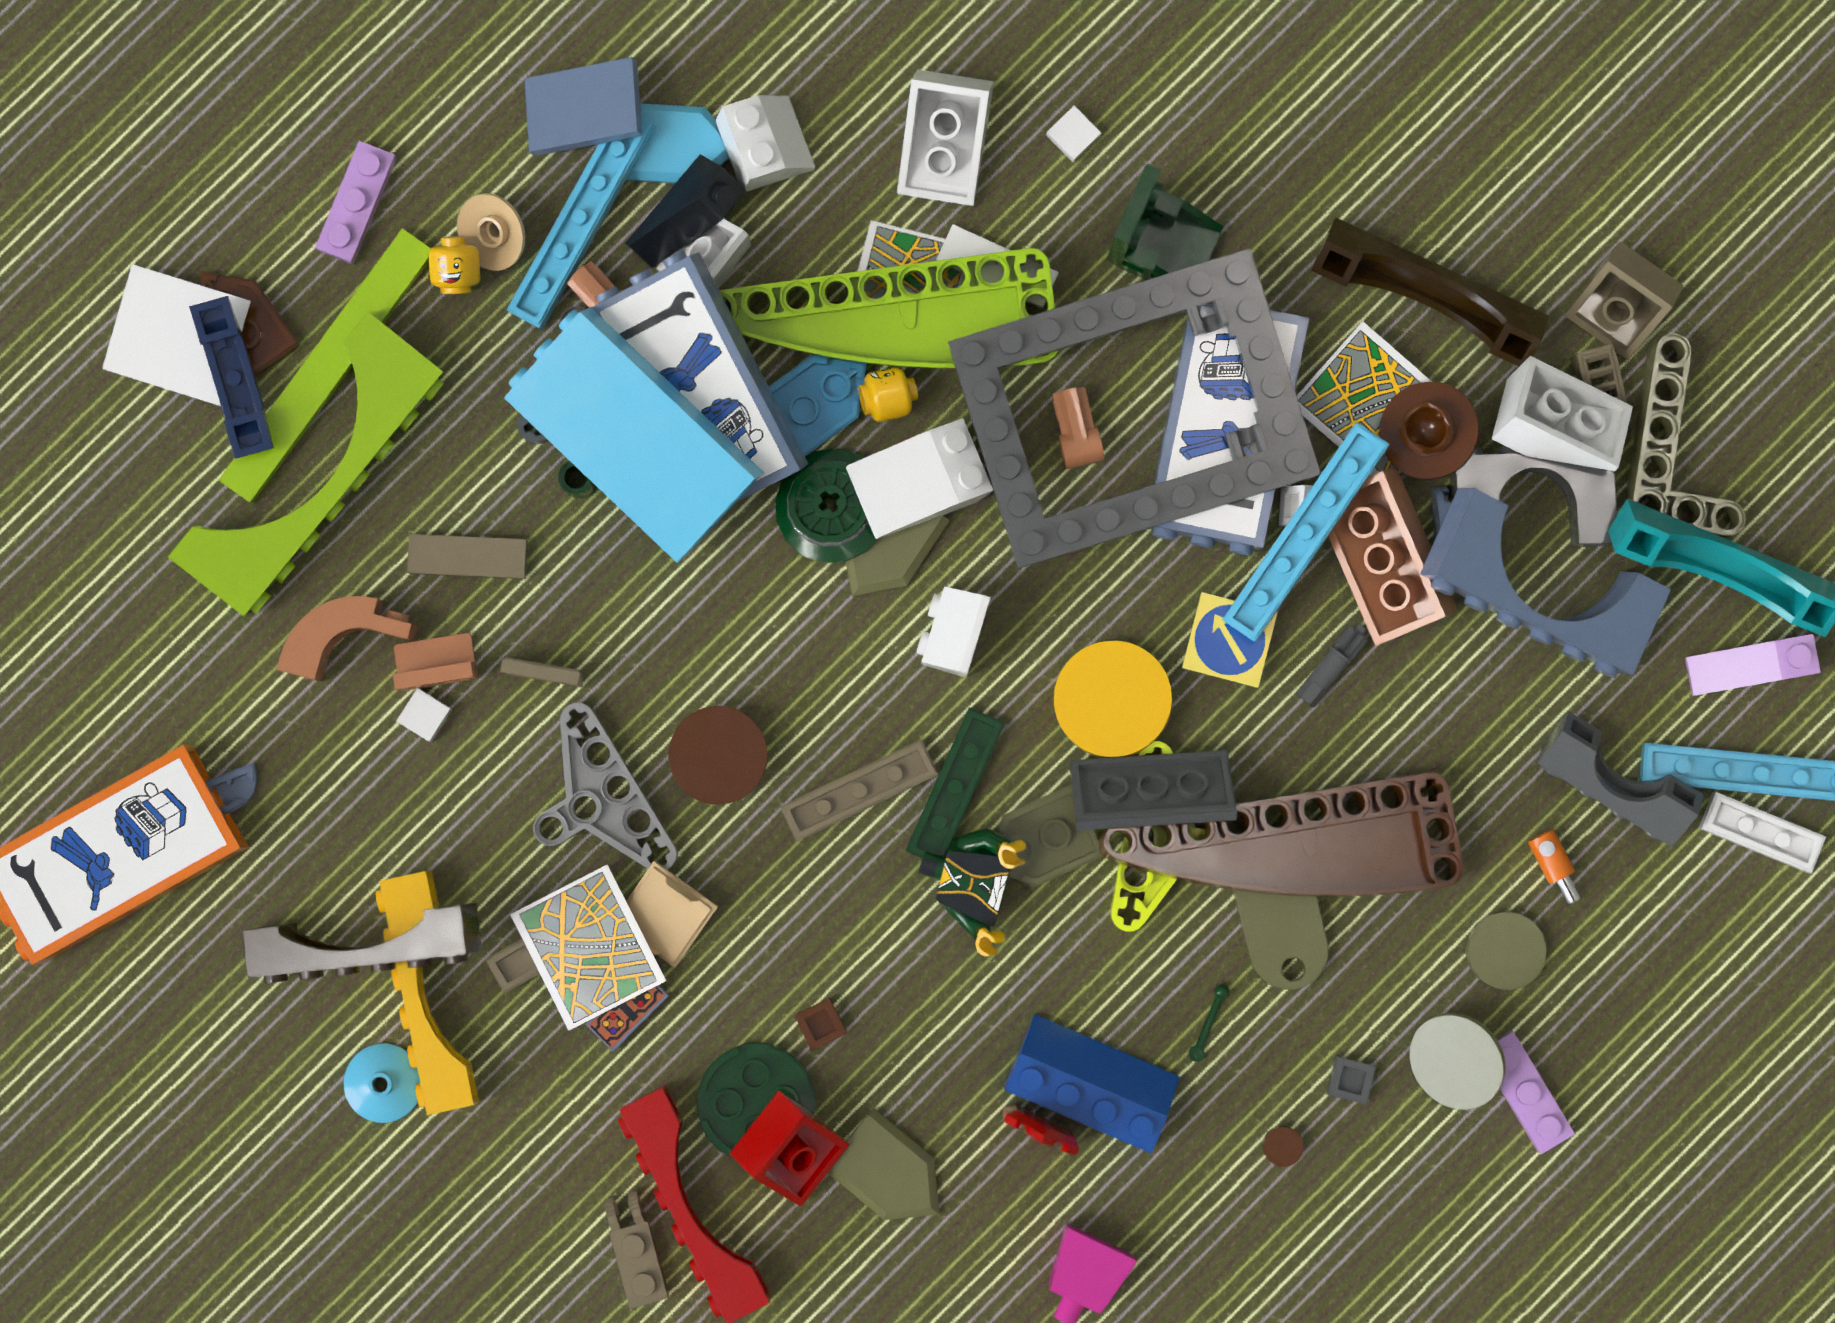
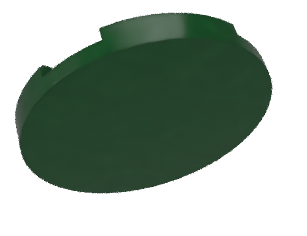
M747 1043L724 1052L706 1070L698 1088L697 1110L700 1125L705 1135L718 1150L733 1158L729 1153L778 1091L790 1097L814 1115L815 1091L807 1070L791 1053L771 1044Z

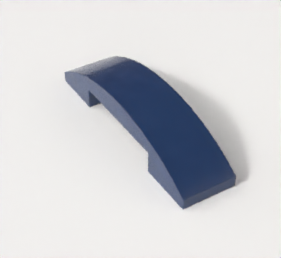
M229 296L189 306L200 345H203L225 417L224 424L235 459L273 449L272 436L257 380Z

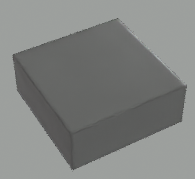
M1335 1055L1326 1094L1367 1105L1376 1066Z

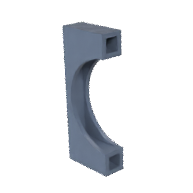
M1458 488L1420 572V575L1432 580L1430 587L1446 595L1452 596L1455 592L1465 597L1463 603L1477 611L1486 612L1489 609L1497 613L1496 620L1506 626L1518 629L1521 625L1531 630L1530 638L1546 645H1551L1554 642L1562 646L1561 653L1569 658L1583 662L1586 658L1596 663L1593 669L1603 675L1616 678L1617 673L1633 675L1671 589L1641 573L1620 571L1609 591L1589 609L1562 619H1552L1541 615L1530 608L1517 595L1504 569L1501 555V532L1509 505L1476 488Z

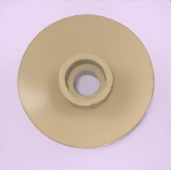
M483 193L468 199L460 209L457 219L458 236L465 237V244L474 245L478 248L480 267L487 270L500 271L511 267L520 259L525 246V230L518 212L507 200L495 194Z

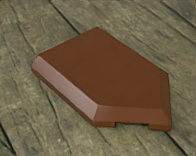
M201 271L199 285L251 301L243 326L242 336L255 377L261 375L300 346L298 340L255 280L239 279Z

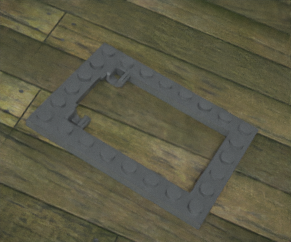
M1250 248L948 341L951 356L1018 569L1321 475ZM1211 303L1214 314L1202 318L1199 307ZM1185 311L1194 337L1227 327L1229 337L1235 338L1257 408V412L1253 413L1257 424L1225 434L1232 461L1044 518L998 369ZM1255 442L1258 453L1245 457L1242 446Z

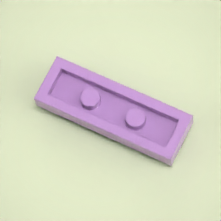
M358 141L315 246L318 251L354 265L396 163L397 157L395 154Z
M1510 1030L1497 1038L1503 1050L1506 1063L1505 1078L1500 1090L1537 1152L1543 1154L1575 1135L1514 1031Z

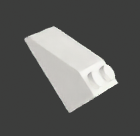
M924 70L916 71L911 79L897 194L970 206L974 205L994 81Z
M1529 356L1506 381L1492 440L1528 457L1615 471L1619 468L1633 406Z
M963 418L928 430L846 466L875 539L978 503L994 491Z

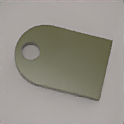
M1233 890L1249 961L1258 977L1267 984L1284 990L1303 988L1315 981L1325 968L1328 959V942L1317 897L1262 894ZM1289 958H1297L1303 964L1301 977L1294 981L1287 980L1282 974V965Z

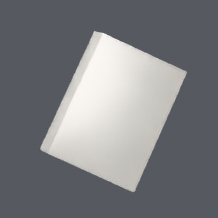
M723 219L671 256L683 250L687 257L699 252L718 288L750 248L751 242L748 233ZM663 261L656 267L658 271L666 268Z

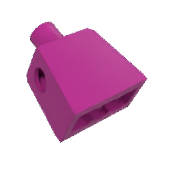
M1066 1223L1049 1280V1289L1062 1296L1053 1316L1063 1323H1077L1084 1307L1101 1314L1135 1266L1137 1261L1135 1256Z

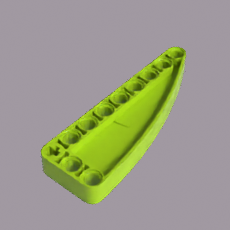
M1035 248L719 290L723 299H727L730 302L731 315L743 336L783 348L832 359L902 368L956 369L948 341L1031 316L1025 309L1026 300L1031 296L1043 297L1048 305L1047 311L1055 309L1049 261L1042 251ZM1028 257H1035V263L1041 262L1042 268L1037 270L1036 277L1033 278L1027 277V272L1022 273L1020 266L1026 264ZM996 262L1001 265L1004 275L999 282L989 283L982 278L981 269L986 263ZM957 267L964 272L965 280L960 287L949 288L943 283L942 275L948 268ZM913 272L922 274L926 279L925 288L917 294L910 293L904 288L905 277ZM881 278L886 282L887 291L884 296L872 299L866 295L865 286L870 279ZM842 283L847 287L848 296L843 303L833 304L828 301L826 296L827 290L832 284ZM796 288H803L809 294V302L802 309H793L788 303L790 292ZM758 293H764L770 299L768 311L761 315L752 313L749 307L751 298ZM1058 351L1006 367L1043 364L1051 361Z

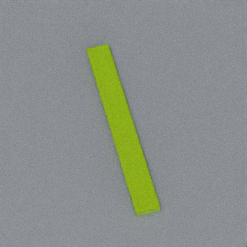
M403 228L400 230L266 414L274 448L241 458H234L219 478L220 482L249 503L253 504L352 369L353 365L344 340L368 311L382 323L387 321L429 263L430 247Z

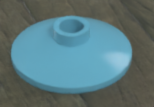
M388 1043L371 1045L357 1053L346 1069L344 1076L346 1098L354 1111L367 1120L378 1123L396 1121L410 1113L418 1103L415 1085L420 1083L418 1069H412L408 1052L404 1048ZM377 1077H383L387 1080L388 1086L383 1092L378 1091L374 1086Z

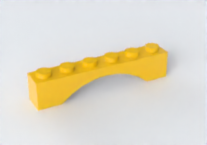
M423 871L379 881L380 889L376 890V902L379 912L386 913L388 928L383 931L385 942L391 941L415 927L424 919L423 910L439 907L432 871ZM407 961L396 962V969L391 970L392 980L396 991H402L404 1006L399 1007L400 1019L404 1030H410L412 1044L407 1046V1052L412 1069H418L420 1083L415 1085V1091L419 1106L425 1107L427 1115L477 1104L479 1097L472 1063L456 1051L442 1034L432 1016L425 994L423 967L408 968Z

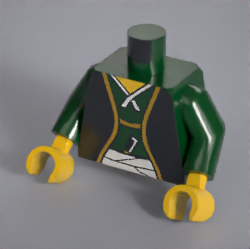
M989 828L964 834L960 838H953L947 857L925 851L919 869L920 875L940 880L936 900L943 904L944 909L976 940L977 951L983 956L998 954L999 952L993 947L992 942L997 944L1005 940L1003 932L999 930L990 931V926L994 927L997 921L1011 868L1025 863V860L1018 858L1016 853L1026 849L1024 841L1017 840L1011 842L1008 838Z

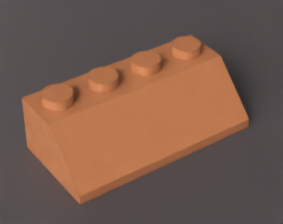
M1395 467L1369 476L1328 537L1373 642L1377 646L1456 613L1459 610L1453 596L1443 594L1431 588L1432 580L1420 575L1431 546L1398 469Z

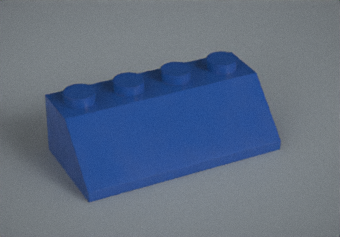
M1034 1014L1005 1081L1004 1090L1152 1154L1168 1117L1180 1076Z

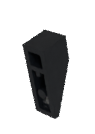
M700 154L625 244L648 266L653 268L721 222L744 195L746 190L723 167Z

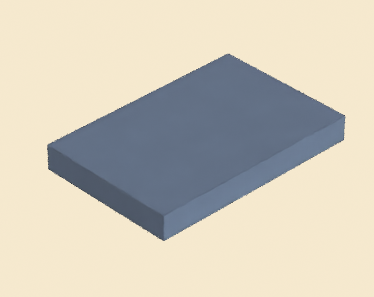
M633 57L524 78L529 153L534 156L642 136L638 65Z

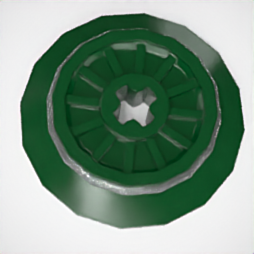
M844 449L820 450L805 457L808 465L782 479L775 499L776 521L786 542L803 557L822 563L846 562L867 552L878 539L874 537L846 469L847 465L865 457ZM829 496L834 500L838 499L836 503L839 508L834 512L829 508L825 509L827 505L824 500Z

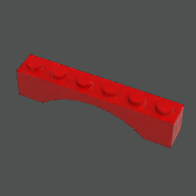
M666 1085L621 1107L619 1110L622 1117L618 1118L620 1128L627 1140L634 1138L640 1152L635 1154L638 1164L645 1175L652 1174L658 1186L653 1190L655 1198L663 1211L670 1210L676 1222L671 1225L673 1234L681 1247L687 1244L694 1258L689 1261V1265L699 1283L705 1280L711 1292V1295L707 1296V1301L715 1317L723 1316L726 1323H732L769 1304L772 1297L754 1261L735 1253L719 1242L701 1223L689 1203L682 1185L678 1163L679 1136L683 1119Z

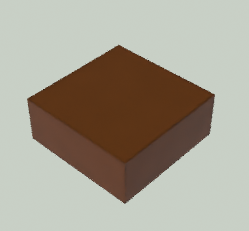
M830 997L794 1015L811 1051L847 1034V1030Z

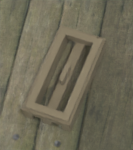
M508 657L502 659L500 672L507 675L581 688L583 685L584 674L580 670Z

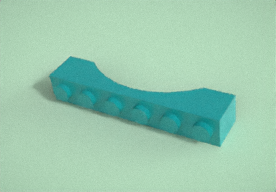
M1626 499L1608 529L1614 551L1617 554L1650 567L1675 568L1715 580L1756 600L1789 623L1823 637L1827 636L1835 624V583L1630 499Z

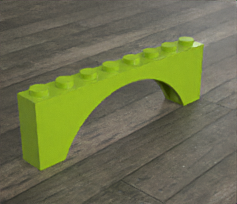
M369 311L344 340L355 372L358 406L352 439L344 458L330 480L307 503L278 520L243 529H214L197 525L192 526L168 556L169 559L242 616H245L249 610L255 614L259 612L271 597V595L265 592L275 579L279 583L286 579L296 566L290 560L297 551L301 549L307 553L320 537V534L315 529L323 519H327L330 523L345 506L340 501L349 488L354 492L360 488L370 475L364 470L374 457L378 461H382L395 445L389 438L398 427L406 431L420 414L414 409L420 400L425 397L430 401L444 384L439 379L443 373L441 369Z

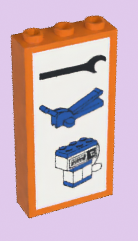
M183 744L0 847V920L5 926H11L18 939L15 941V947L25 961H30L31 965L44 964L249 848L230 813L223 814L219 807L226 805L216 787L214 786L213 792L208 787L206 780L211 779L193 745Z

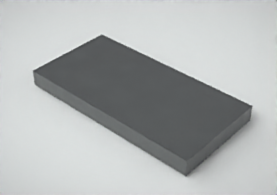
M1227 750L1070 760V776L1077 831L1230 821L1237 818Z

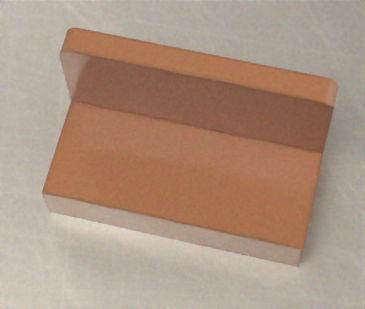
M470 633L396 644L394 646L397 673L393 674L395 690L408 691L479 679L473 639Z

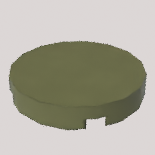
M1500 911L1486 915L1474 925L1470 932L1471 935L1466 946L1467 960L1470 969L1483 983L1495 989L1514 990L1527 986L1538 977L1545 964L1547 947L1543 933L1532 920L1520 913Z

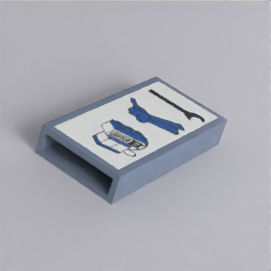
M683 250L663 261L666 266L665 269L653 274L649 268L629 279L632 284L631 287L620 292L617 286L597 295L596 299L599 304L591 308L764 472L739 499L741 500L801 470L808 465V462L700 253L698 252L687 257Z
M1211 303L1199 307L1202 318L1214 314ZM1270 310L1295 390L1309 318ZM1187 317L1153 485L1232 461L1225 434L1257 424L1253 414L1257 412L1235 338L1229 337L1227 327L1194 337ZM1255 442L1242 446L1245 457L1258 453ZM1275 490L1149 529L1153 530L1152 536L1157 538L1175 540L1176 535L1191 537V544L1196 546L1214 548V543L1230 545L1229 552L1252 556L1253 550L1260 551L1264 547Z

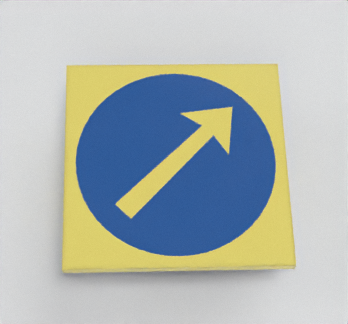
M1201 592L1182 668L1258 688L1278 612H1276L1257 642H1254L1222 620L1235 602L1234 600Z

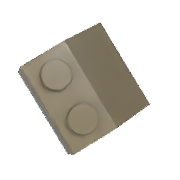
M1619 241L1597 268L1564 316L1605 345L1613 343L1615 352L1629 360L1672 309L1684 286Z

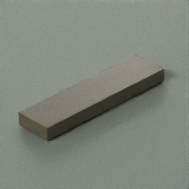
M921 739L780 806L796 842L923 783L937 776L938 772Z

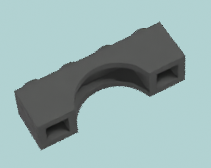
M1568 711L1543 743L1537 764L1541 765L1550 775L1561 778L1576 787L1585 797L1594 798L1607 806L1617 817L1627 819L1644 829L1651 838L1661 840L1673 847L1699 816L1703 794L1671 774L1653 781H1634L1617 774L1608 766L1602 756L1600 748L1602 731Z

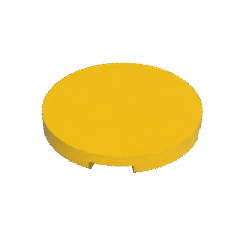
M1103 641L1080 650L1065 664L1056 681L1054 708L1063 732L1082 751L1100 758L1128 757L1136 755L1147 748L1164 731L1171 715L1172 691L1165 670L1148 651L1124 641Z

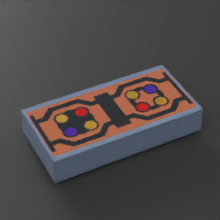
M657 985L587 1021L585 1025L614 1052L670 995L660 985Z

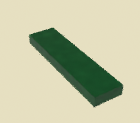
M969 707L905 851L920 858H923L925 851L946 857L1003 729L1004 722Z

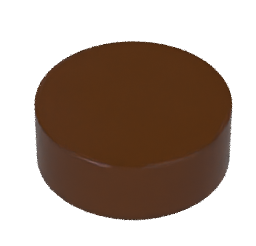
M1276 1126L1270 1129L1264 1136L1262 1148L1270 1162L1280 1167H1287L1295 1164L1302 1156L1303 1141L1294 1129L1288 1126Z

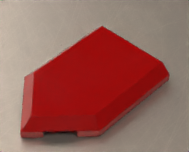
M1015 1103L1004 1107L1002 1115L1005 1123L1018 1130L1023 1125L1026 1130L1025 1133L1032 1136L1031 1138L1047 1146H1054L1058 1142L1063 1145L1061 1148L1063 1152L1073 1156L1078 1154L1079 1147L1071 1130Z

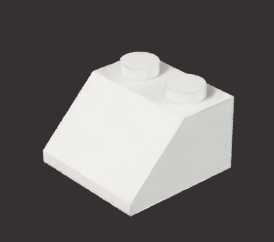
M757 95L721 107L715 121L737 180L746 192L815 169L788 96Z
M944 587L942 596L934 593L928 616L935 618L930 633L922 632L916 652L923 655L921 664L966 678L990 597L949 587Z

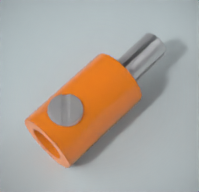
M1547 830L1528 840L1527 843L1548 883L1557 882L1569 904L1574 903L1562 880L1564 878L1577 902L1580 896L1569 877L1576 870L1555 830Z

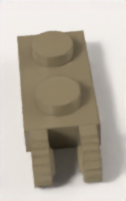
M637 1191L628 1193L627 1200L635 1221L634 1224L622 1227L618 1205L614 1198L604 1200L607 1219L611 1228L609 1233L630 1309L669 1298L649 1219H645Z

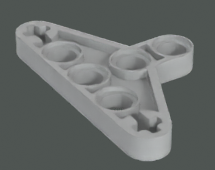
M583 703L568 705L563 709L560 716L566 799L547 809L536 818L533 824L535 838L546 846H556L586 829L648 869L652 864L649 857L654 853L649 842H646L641 848L637 839L648 837L658 829L661 836L655 837L654 840L660 848L666 846L669 848L670 853L665 856L667 863L663 867L670 870L678 858L676 845L595 711ZM575 710L580 714H588L589 718L584 723L590 733L594 732L596 728L600 732L599 736H594L585 741L582 747L576 741L578 738L585 737L578 727L570 728L568 724L573 720L571 713ZM604 743L609 748L610 757L605 764L594 765L589 760L588 750L593 744ZM616 776L625 777L630 784L628 795L622 799L612 797L608 791L610 780ZM584 796L592 798L596 803L595 814L587 820L579 818L574 810L576 801ZM638 809L646 811L650 817L648 829L641 833L633 831L628 824L630 814ZM549 817L559 819L563 826L561 835L554 840L545 838L541 832L543 821Z

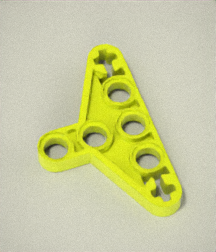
M1154 741L1147 748L1143 749L1138 756L1153 753L1154 748L1161 749L1160 754H1173V752L1166 743ZM1194 823L1188 824L1187 831L1192 839L1200 841L1204 838L1205 829L1195 828ZM1154 825L1150 828L1153 832L1152 844L1156 847H1162L1166 843L1167 834L1162 827ZM1125 835L1123 836L1120 854H1123L1128 848V840ZM1119 863L1111 905L1113 924L1126 932L1140 929L1177 879L1146 871L1147 877L1145 882L1139 886H1131L1124 878V872L1128 866ZM1121 888L1133 893L1145 892L1143 901L1134 898L1133 909L1139 912V918L1132 919L1130 925H1124V918L1118 916V909L1126 908L1128 896L1120 897Z

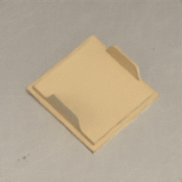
M656 861L652 862L626 901L653 955L659 956L674 968L677 967L718 908L715 903Z

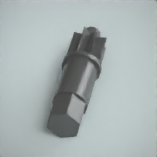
M1359 623L1354 629L1351 626H1347L1335 643L1329 647V652L1295 694L1314 708L1346 666L1351 665L1352 660L1368 642L1364 638V634L1368 630Z

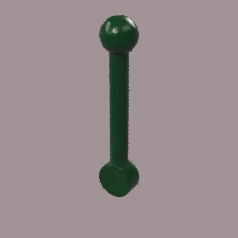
M1219 984L1215 987L1214 994L1216 997L1196 1046H1192L1189 1049V1057L1194 1062H1199L1204 1058V1044L1223 999L1229 996L1230 990L1225 984Z

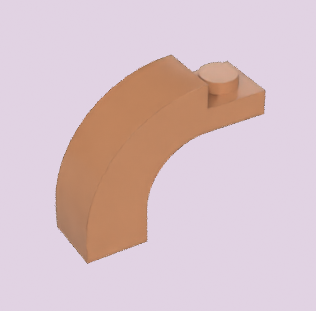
M349 596L334 599L316 607L297 623L283 646L276 670L322 682L329 656L335 645L345 636L357 631L369 630L414 641L418 626L408 623L409 615L386 610L385 617L381 616L385 601L377 598Z

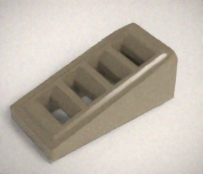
M1613 343L1577 353L1570 358L1577 379L1592 386L1591 379L1607 375L1609 382L1593 387L1603 392L1611 390L1613 397L1627 403ZM1603 360L1604 367L1588 370L1587 364Z

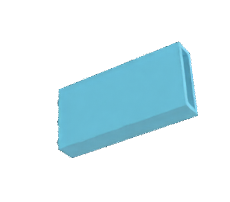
M591 307L579 313L573 310L560 323L559 328L562 332L554 341L550 338L547 339L536 350L533 356L537 361L530 369L527 370L523 367L509 381L508 384L512 389L504 399L678 563L695 548L764 472Z

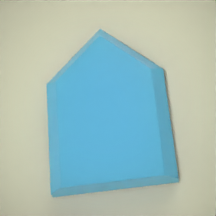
M640 103L641 117L650 121L656 127L626 181L676 183L700 154L721 166L730 158L717 127L716 119L705 107Z

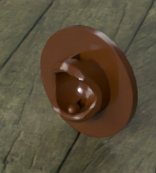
M1421 382L1403 389L1389 402L1380 422V438L1390 444L1385 452L1388 460L1402 473L1422 480L1440 479L1458 471L1472 456L1479 437L1478 418L1470 401L1456 388L1440 382Z
M711 706L693 712L679 724L669 746L670 769L677 784L692 798L708 804H729L744 798L759 784L767 766L768 751L762 731L749 716L731 707Z

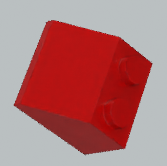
M778 1091L729 1154L755 1180L802 1207L850 1144L802 1105Z

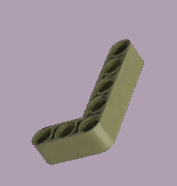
M1671 333L1654 342L1647 353L1625 501L1630 499L1638 503L1640 498H1647L1652 502L1654 510L1679 519L1677 516L1678 505H1687L1692 512V519L1689 524L1726 538L1739 533L1744 527L1746 514L1743 507L1731 500L1671 491L1691 359V345L1689 341L1680 334ZM1663 345H1669L1675 349L1677 353L1675 363H1670L1663 358L1661 354ZM1657 383H1663L1669 387L1671 391L1669 401H1663L1657 396L1655 390ZM1652 421H1657L1663 425L1665 429L1663 440H1658L1651 435L1650 424ZM1646 459L1653 460L1658 464L1659 475L1657 478H1651L1645 473L1644 463ZM1719 510L1725 511L1731 519L1728 530L1720 528L1716 522V514Z

